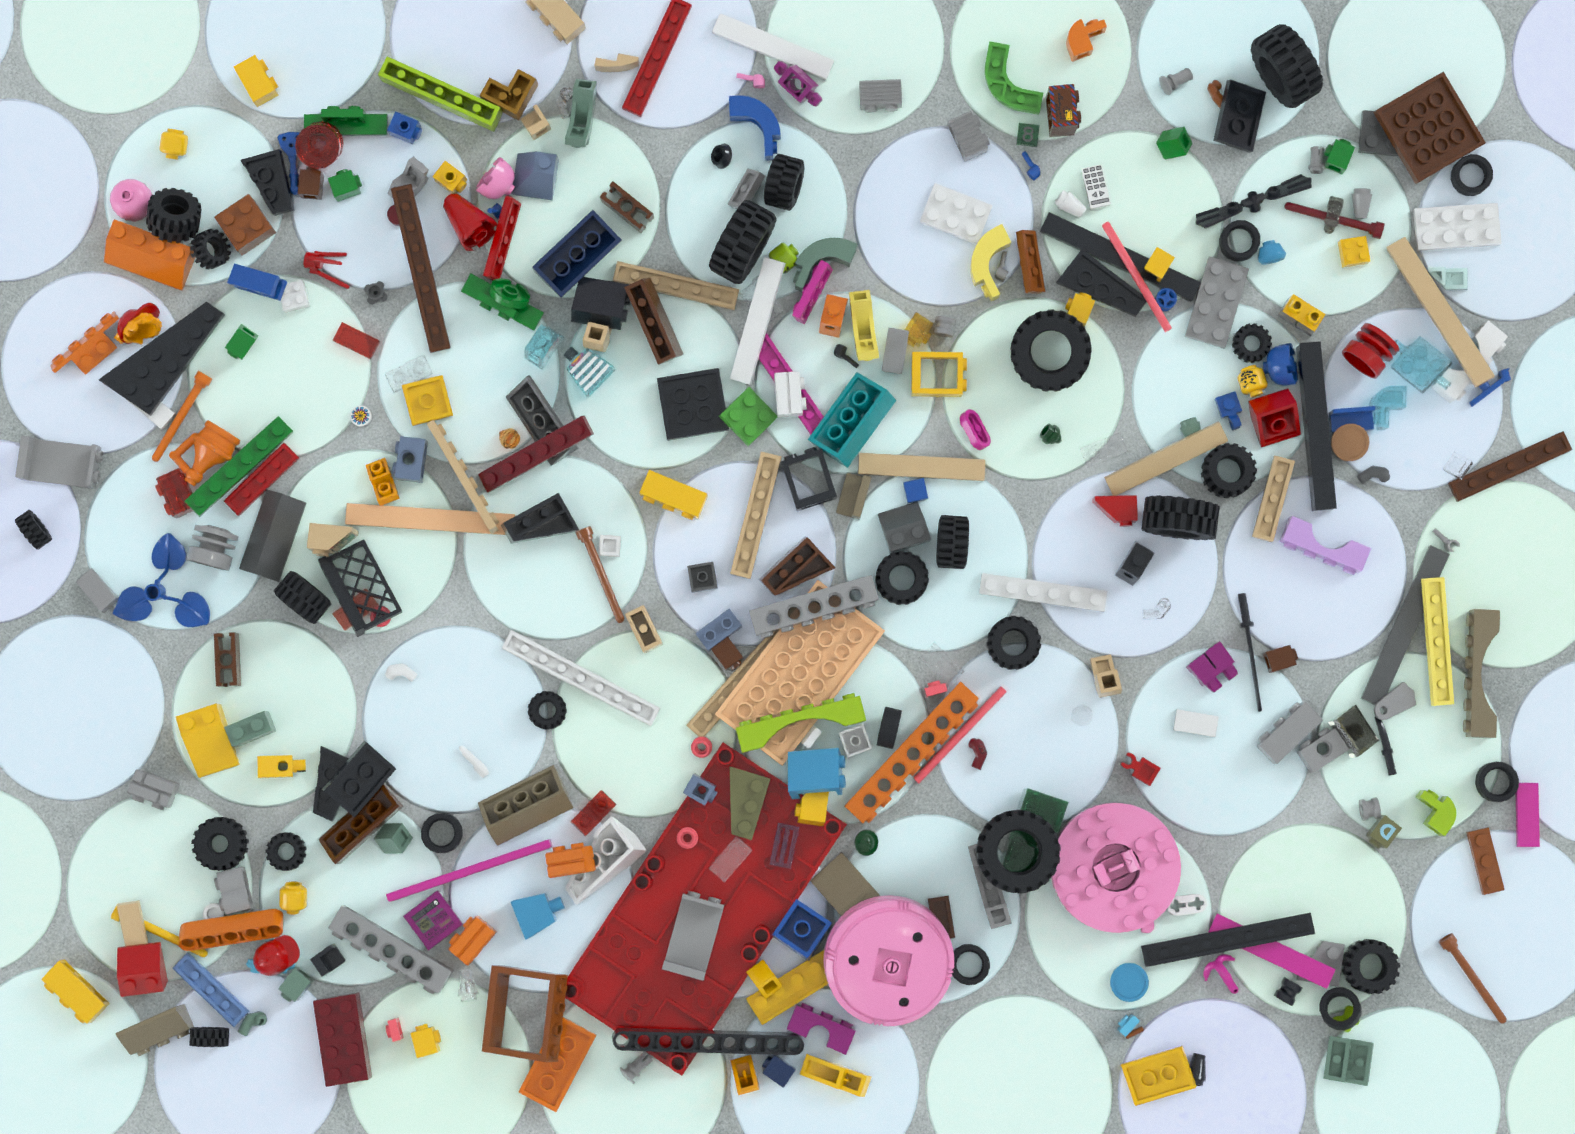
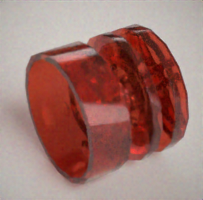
M323 121L314 122L301 130L295 144L296 153L301 162L308 167L316 169L326 168L334 163L341 155L344 146L343 137L338 128L331 123ZM319 139L320 141H325L326 143L323 146V149L321 146L318 147L316 145V143L319 142Z

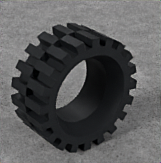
M1161 495L1149 496L1145 498L1141 529L1146 533L1176 539L1214 540L1217 534L1220 506L1212 502H1205V500H1195L1194 498Z

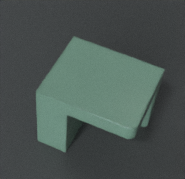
M385 823L374 837L375 842L385 854L403 853L413 839L403 823Z

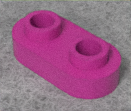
M971 409L963 412L960 415V425L967 434L971 445L977 450L985 449L990 445L991 439L979 415Z

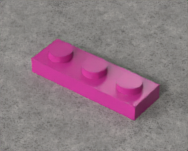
M823 260L814 267L809 284L807 283L804 286L803 295L793 308L792 316L804 325L833 271L829 263Z

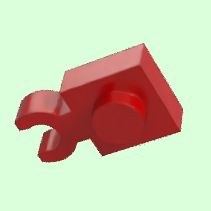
M1126 753V756L1131 758V763L1127 765L1121 762L1120 765L1125 769H1133L1134 771L1131 776L1151 786L1161 768L1144 757H1141L1138 762L1134 754Z

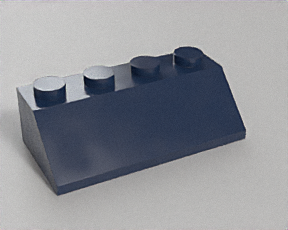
M592 210L550 249L532 269L548 287L562 298L613 250L622 239Z

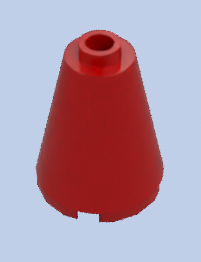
M450 194L444 199L443 208L462 247L466 251H474L472 247L478 246L480 248L491 240L495 234L494 227H497V222L459 194Z

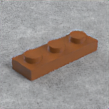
M1017 231V245L1025 293L1045 292L1036 231Z
M1489 827L1466 832L1482 895L1504 891Z

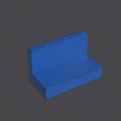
M1375 406L1331 410L1329 412L1330 433H1334L1345 424H1357L1364 428L1365 431L1373 430Z

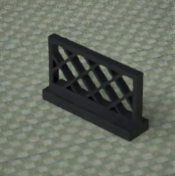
M364 539L327 558L324 556L318 559L319 566L357 637L365 634V631L403 613ZM364 548L366 552L364 560L352 557L356 549ZM340 557L348 560L345 569L335 567L333 561ZM351 561L362 564L359 574L348 571ZM365 565L374 567L375 574L373 578L362 575ZM346 574L357 577L354 588L344 584ZM360 578L371 581L368 592L357 589ZM374 583L385 587L383 596L371 593ZM356 592L367 595L364 605L354 603L353 598ZM370 597L381 600L378 610L366 607ZM384 601L393 603L396 610L390 613L381 611ZM365 610L376 613L374 621L368 624L363 620Z

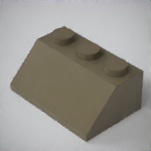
M182 1004L115 1034L130 1055L137 1053L139 1057L150 1052L149 1047L157 1044L159 1048L169 1044V1038L177 1036L180 1039L189 1035V1030L194 1025L185 1004Z

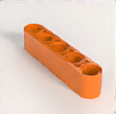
M268 909L186 922L180 926L179 947L185 951H193L276 938L283 933L284 915L278 909Z

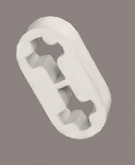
M1201 894L1175 896L1171 904H1174V900H1177V903H1185V907H1179L1178 912H1175V909L1170 908L1169 905L1167 911L1176 916L1201 913L1207 908V900ZM1196 897L1203 902V905H1200L1198 910H1196L1195 906H1188V902H1194Z

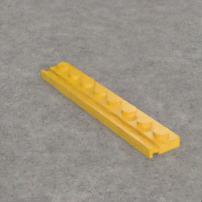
M824 950L811 957L809 961L806 960L777 978L783 987L767 999L764 998L759 990L746 998L761 1025H764L828 985L824 971Z

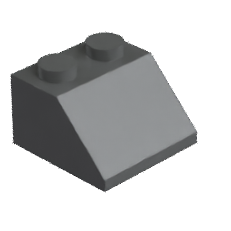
M918 501L877 514L889 553L899 552L931 541Z

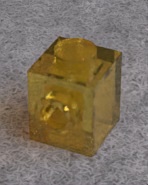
M916 312L905 330L909 331L907 344L911 347L915 345L920 347L922 343L926 345L932 336L929 332L934 323Z

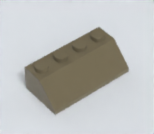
M554 765L478 802L486 828L497 846L574 808Z

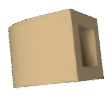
M588 322L583 337V347L605 353L610 343L612 329L609 326Z
M1111 654L1090 658L1095 679L1094 684L1099 698L1121 694L1122 687L1118 671L1114 668Z

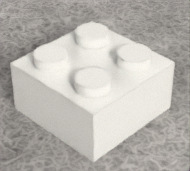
M302 279L287 283L280 301L284 313L311 307L305 282Z
M864 724L838 733L847 758L872 749Z

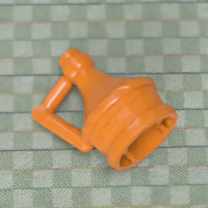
M207 420L205 427L199 433H193L176 450L169 453V457L186 474L184 480L195 487L197 483L202 481L203 474L208 469L232 459L235 446L239 445L241 440ZM194 444L195 458L193 466L190 468L181 456Z

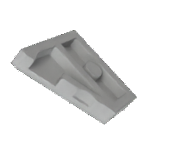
M1321 941L1311 958L1336 969L1329 985L1339 987L1345 944ZM1297 975L1296 980L1311 982Z

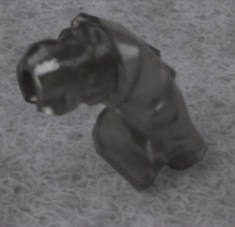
M1334 196L1329 198L1326 207L1327 214L1324 220L1325 226L1323 228L1326 234L1333 233L1334 228L1338 226L1344 204L1342 198Z

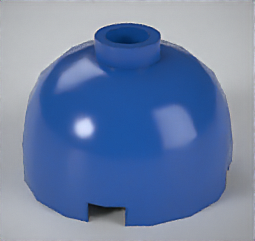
M1291 343L1281 344L1271 349L1267 354V361L1263 362L1264 373L1269 374L1270 379L1275 384L1281 386L1295 385L1298 382L1297 361H1294L1293 355H1295V351Z

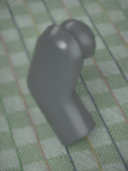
M1373 465L1358 474L1357 478L1362 484L1373 477L1379 478L1381 482H1387L1390 479V474L1387 468Z

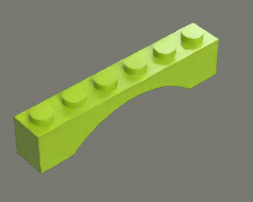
M855 693L842 696L843 700L837 702L832 698L822 701L821 706L814 707L813 704L802 706V711L793 712V709L780 712L781 716L773 718L772 714L760 717V721L752 723L751 720L740 722V727H736L741 751L745 753L763 748L779 730L802 720L824 719L839 723L845 727L865 722L866 717L860 696L855 697Z

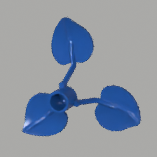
M167 533L157 541L151 557L154 567L157 569L165 568L164 572L155 580V584L146 586L144 590L136 586L126 588L119 596L116 607L113 610V615L127 621H141L146 619L152 612V605L149 601L164 599L179 603L175 608V617L181 625L185 627L207 625L210 621V609L202 595L196 592H187L181 600L167 596L165 587L160 584L161 580L169 572V569H180L186 561V551L183 545L171 533Z

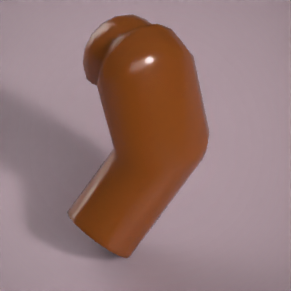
M1213 80L1212 83L1208 84L1207 90L1212 100L1220 108L1223 95L1219 90L1222 88V84L1218 80Z

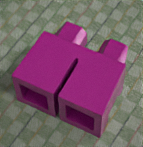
M1220 641L1186 666L1201 686L1205 685L1212 693L1223 686L1216 678L1221 672L1228 681L1238 675L1233 665L1235 661Z

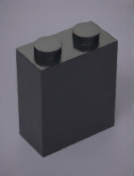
M583 277L577 284L571 308V322L581 324L592 322L609 326L611 329L621 330L622 323L627 322L628 310H626V306L631 305L624 288L629 284Z

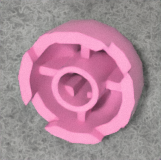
M501 157L493 162L495 167L485 172L476 186V191L488 199H499L504 194L509 196L515 188L513 185L515 179L514 171Z
M136 179L122 180L113 187L110 193L112 209L122 219L132 222L142 220L147 216L148 201L152 192L144 183Z

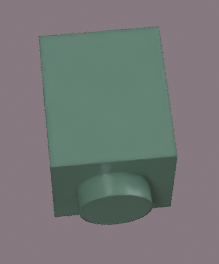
M294 968L278 988L282 992L280 995L288 1002H297L314 980L300 968Z

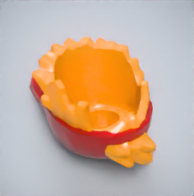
M146 303L138 310L130 309L125 312L119 319L117 334L114 336V339L119 341L120 344L137 343L142 345L143 339L158 336L162 327V322L158 318L160 314L159 308L153 303Z

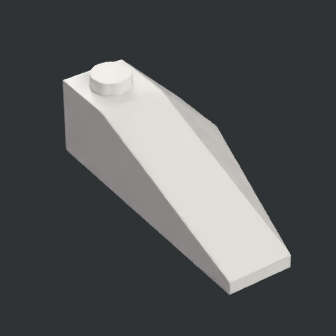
M610 817L596 830L593 836L594 840L590 846L593 848L596 870L571 875L565 886V890L576 905L631 866L647 851L638 837L614 817Z

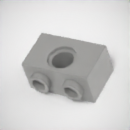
M1326 727L1317 733L1318 738L1313 741L1308 739L1299 745L1301 749L1296 752L1310 773L1318 771L1350 750L1336 728L1329 730ZM1319 743H1323L1326 746V752L1323 755L1317 752V745Z

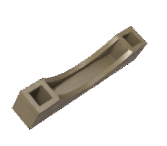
M1473 609L1469 610V614L1466 616V626H1469V635H1466L1465 645L1468 648V656L1465 657V668L1468 669V675L1464 680L1467 698L1464 699L1463 709L1466 711V720L1463 721V732H1466V737L1496 738L1497 716L1485 698L1481 671L1486 650L1500 631V610Z

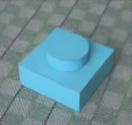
M1133 1014L1130 1016L1125 1015L1118 1022L1119 1027L1117 1030L1126 1037L1140 1021Z

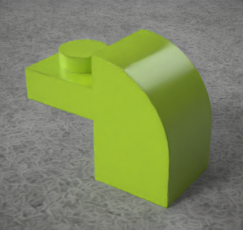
M1430 789L1428 791L1420 790L1416 798L1432 809L1423 824L1439 836H1446L1456 820V807L1453 801L1448 796H1442L1438 800L1439 796Z

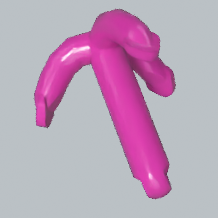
M1221 954L1215 961L1209 962L1205 966L1203 976L1205 981H1208L1211 971L1216 969L1230 992L1236 994L1239 989L1233 981L1231 974L1222 964L1224 961L1235 962V958L1228 954Z

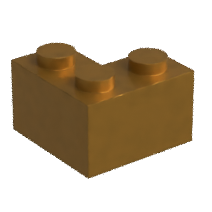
M517 69L508 87L489 77L479 96L481 99L499 106L503 113L519 121L538 87V82L533 76Z

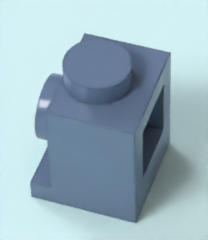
M694 773L683 794L705 806L707 802H713L718 792L715 791L716 785ZM700 786H704L706 788V792L704 794H701L698 791V788Z

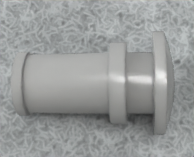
M1185 68L1174 75L1169 74L1167 77H1159L1160 86L1166 95H1171L1172 90H1176L1178 86L1193 80V74L1189 68Z
M643 1051L631 1064L628 1063L627 1068L623 1069L620 1067L622 1075L632 1084H635L633 1079L636 1076L639 1077V1073L653 1062L650 1056L643 1061L648 1056L646 1051Z

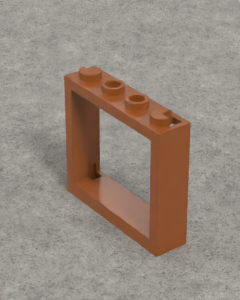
M492 965L482 1052L541 1062H558L568 975L505 965ZM510 975L550 980L541 1053L501 1047Z

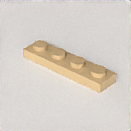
M1276 455L1273 456L1252 537L1268 542L1274 541L1295 463L1294 460Z

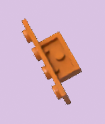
M113 311L111 314H105L95 328L92 326L85 331L82 339L73 341L68 346V351L63 355L58 354L51 361L52 371L56 373L72 360L86 375L117 349L115 343L104 333L119 319L116 312Z

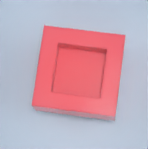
M940 680L927 683L928 688H924L926 697L947 692L946 683L940 684Z
M399 1017L388 1020V1025H386L388 1038H392V1042L403 1039L404 1036Z

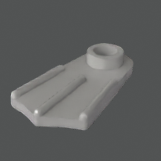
M1401 682L1375 704V716L1379 720H1387L1416 706L1414 690L1405 682ZM1381 707L1384 710L1383 714H1381L1380 712Z

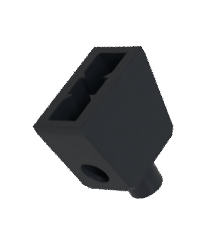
M1135 541L1115 576L1133 586L1140 579L1154 552Z

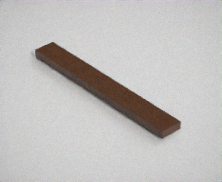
M412 184L391 188L429 351L433 353L450 349L449 337Z

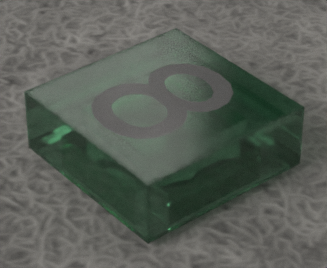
M1019 123L1016 145L1037 147L1040 125Z

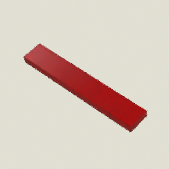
M671 0L624 101L622 110L642 117L689 15L692 4L683 0Z

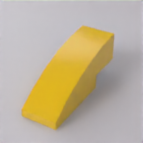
M806 1054L799 1074L859 1097H865L872 1076Z

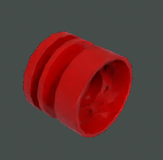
M1365 323L1360 328L1361 331L1355 334L1358 341L1351 340L1342 350V355L1359 372L1376 379L1386 368L1383 361L1390 362L1393 359L1392 355L1395 356L1399 352V346L1384 331L1370 323Z

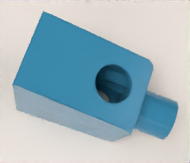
M546 893L511 901L525 940L556 922L557 919L554 913L565 908L561 897L549 901Z

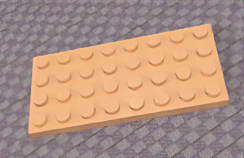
M817 580L808 593L828 587ZM832 596L829 599V604L832 607H838L841 604V600L837 596ZM812 602L809 604L808 609L811 613H818L821 607L817 602ZM796 608L789 618L797 619L800 616V611ZM854 608L855 612L845 615L842 612L835 613V617L823 621L822 617L814 619V624L802 627V624L794 625V629L782 633L780 629L715 715L736 730V727H740L739 723L751 720L752 723L760 721V717L772 714V717L775 718L781 716L780 712L790 709H793V712L802 711L801 707L813 704L814 707L821 706L822 701L835 698L885 630L856 608ZM818 719L802 720L784 727L771 737L761 750L783 766L788 759V752H792L797 748Z

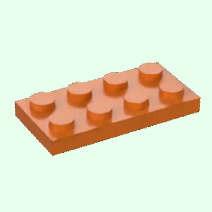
M563 1017L562 1021L563 1031L560 1038L558 1062L534 1061L519 1090L520 1094L554 1112H557L597 1036V1034Z

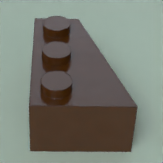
M804 536L758 580L772 595L776 596L836 567L808 537Z

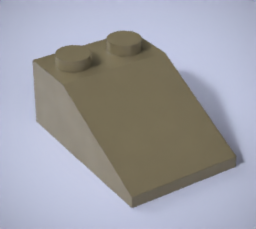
M842 852L810 880L841 916L859 902L880 896Z

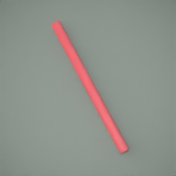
M1109 221L1102 225L1104 231L1164 332L1170 331L1172 329L1170 323Z
M1000 686L913 779L920 783L1007 691Z

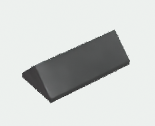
M530 375L526 376L506 396V399L535 442L564 426ZM574 445L547 461L552 466L579 448L577 445Z
M266 489L239 569L280 582L307 503Z

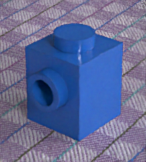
M395 111L387 131L391 136L413 145L414 141L420 138L422 128L418 120Z

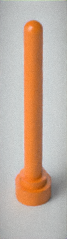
M197 371L194 376L195 385L152 455L154 462H158L200 391L202 388L205 389L206 386L210 385L213 380L211 377Z

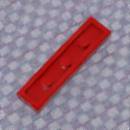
M505 196L483 276L491 281L501 278L521 208V203L510 196Z
M283 443L224 502L237 516H240L299 457L286 443Z

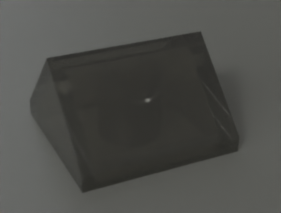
M1357 705L1352 706L1328 722L1331 728H1336L1350 749L1347 753L1351 758L1359 757L1379 741Z

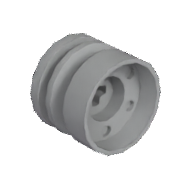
M195 525L194 530L203 534L202 537L192 535V539L200 542L199 547L189 546L186 560L229 571L233 558L224 552L225 549L235 550L236 546L228 544L227 541H238L239 536L220 527Z

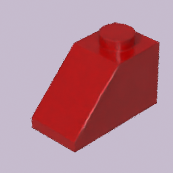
M1137 495L1094 496L1092 498V503L1113 523H1120V527L1132 526V523L1138 521Z

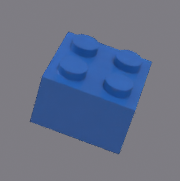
M796 899L772 935L773 938L809 961L833 925L832 922Z

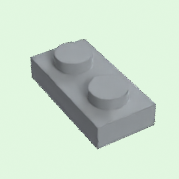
M747 168L727 204L737 209L744 200L752 201L765 175L759 171Z

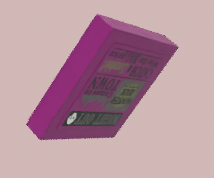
M439 890L403 916L428 950L432 949L463 925Z

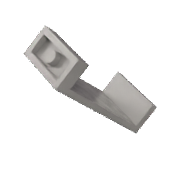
M21 436L15 477L21 480L96 489V484L100 481L99 463L103 461L102 447L95 444L89 446Z
M688 891V894L683 893L662 969L704 980L724 904H720L721 899L709 896L708 900L700 898V893Z

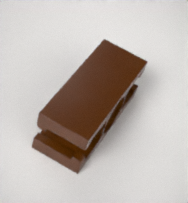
M612 181L609 185V192L613 193L615 191L621 198L617 203H614L607 198V193L604 191L600 196L601 202L638 232L642 233L646 226L642 223L639 224L633 217L637 212H640L651 222L654 219V214ZM625 203H630L633 206L628 212L621 209Z
M214 633L216 687H228V683H224V671L226 669L232 670L233 682H229V686H241L239 633H229L231 638L230 650H223L222 638H224V634ZM230 654L232 662L226 666L223 663V658L225 655Z

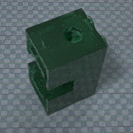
M1024 788L1017 810H1026L1040 815L1051 824L1054 832L1059 833L1069 802ZM1023 831L1010 832L1000 859L1001 864L1012 872H1024L1030 869L1036 863L1039 853L1035 839Z

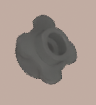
M378 281L370 285L367 284L364 287L369 304L373 305L377 301L387 300L388 296L384 292L385 285L383 282Z

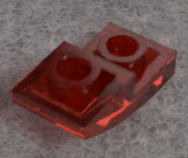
M601 790L570 823L586 837L617 804Z

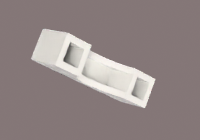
M1488 320L1471 339L1489 366L1493 361L1491 356L1495 352L1500 353L1506 346L1504 341L1508 336ZM1448 368L1440 375L1431 388L1446 401L1452 403L1455 400L1460 401L1466 394L1464 389L1468 384L1472 386L1473 383L1464 370Z

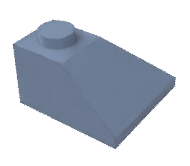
M537 151L518 153L514 173L515 179L513 181L515 188L511 195L553 201L559 164L557 154Z

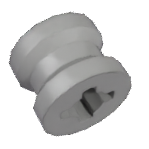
M936 316L935 322L937 324L933 329V334L941 337H953L954 332L952 329L956 325V320L950 317Z
M1377 797L1369 801L1359 800V811L1363 821L1371 817L1375 819L1381 818V808Z

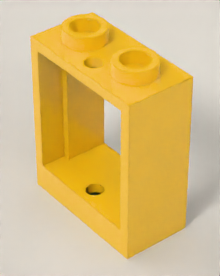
M912 352L911 397H962L963 392L967 391V379H963V371H967V358H963V352ZM921 359L957 360V389L921 388Z

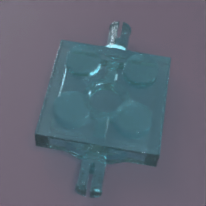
M1421 336L1408 346L1403 345L1398 339L1395 340L1399 346L1400 355L1391 365V369L1422 394L1435 383L1441 385L1445 390L1451 386V382L1445 379L1443 374L1452 365V361Z

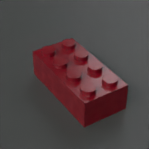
M360 993L314 1000L313 1006L325 1086L329 1087L371 1079L372 1072Z

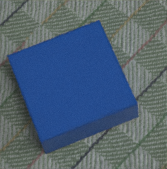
M924 478L903 482L907 504L928 499Z

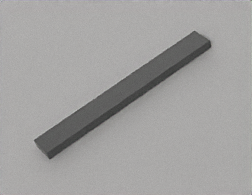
M1432 545L1428 547L1360 699L1375 705L1387 695L1424 613L1421 579L1440 577L1450 555L1449 553Z

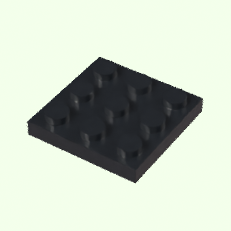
M719 368L657 378L667 441L729 431V426L719 417L726 409Z

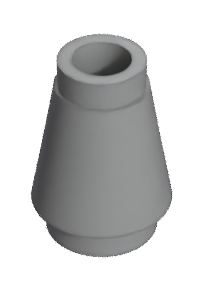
M1355 188L1354 193L1351 194L1355 218L1367 219L1373 194H1371V189Z

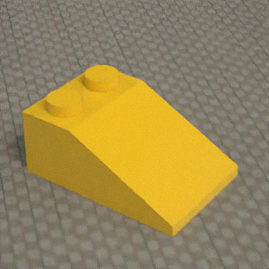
M216 703L176 716L181 737L198 778L240 765L235 747L231 746L224 728L228 724L221 704Z

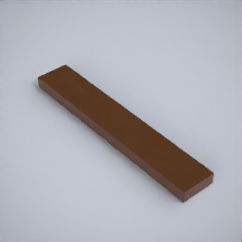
M1564 431L1451 481L1448 485L1456 502H1459L1573 449Z

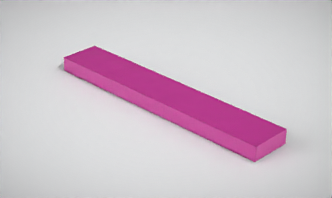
M766 333L759 361L775 383L774 373L793 371ZM802 389L801 396L802 398L806 397L807 410H803V416H798V418L811 435L824 416L807 391Z
M1217 913L1208 932L1243 925ZM1279 942L1241 948L1326 989L1336 970Z

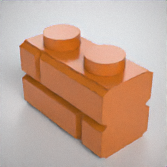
M583 842L571 844V849H566L565 845L552 847L553 852L545 854L549 878L596 870L592 846H584Z
M478 915L475 918L470 916L463 924L465 930L460 935L456 933L449 941L451 946L448 950L467 966L473 962L497 933L493 927Z

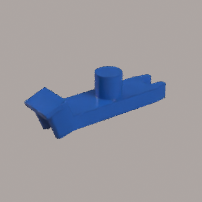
M1510 368L1500 370L1498 372L1500 379L1491 386L1488 382L1480 385L1479 388L1483 392L1469 402L1471 407L1504 382L1511 380Z

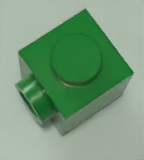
M1336 139L1332 145L1328 144L1324 152V156L1327 157L1324 162L1325 168L1343 174L1348 167L1355 147L1344 139Z
M343 169L336 172L335 176L328 178L337 202L361 194L359 187H362V182L359 175H355L352 170Z
M240 324L225 346V349L228 350L227 353L233 358L243 360L259 335L243 324Z

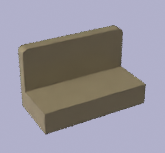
M851 473L846 474L836 510L837 514L860 520L872 477L866 475L862 477Z

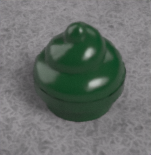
M1049 423L1040 433V438H1042L1045 444H1059L1062 441L1060 429L1056 425Z

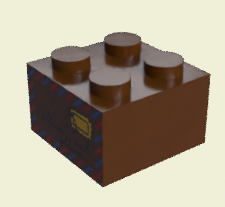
M1074 84L1049 86L1045 96L1049 137L1075 135L1076 130L1079 128V123H1081V112L1077 111L1079 91L1075 90Z

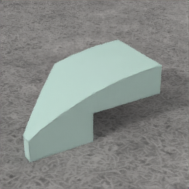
M1428 268V273L1445 290H1468V268Z

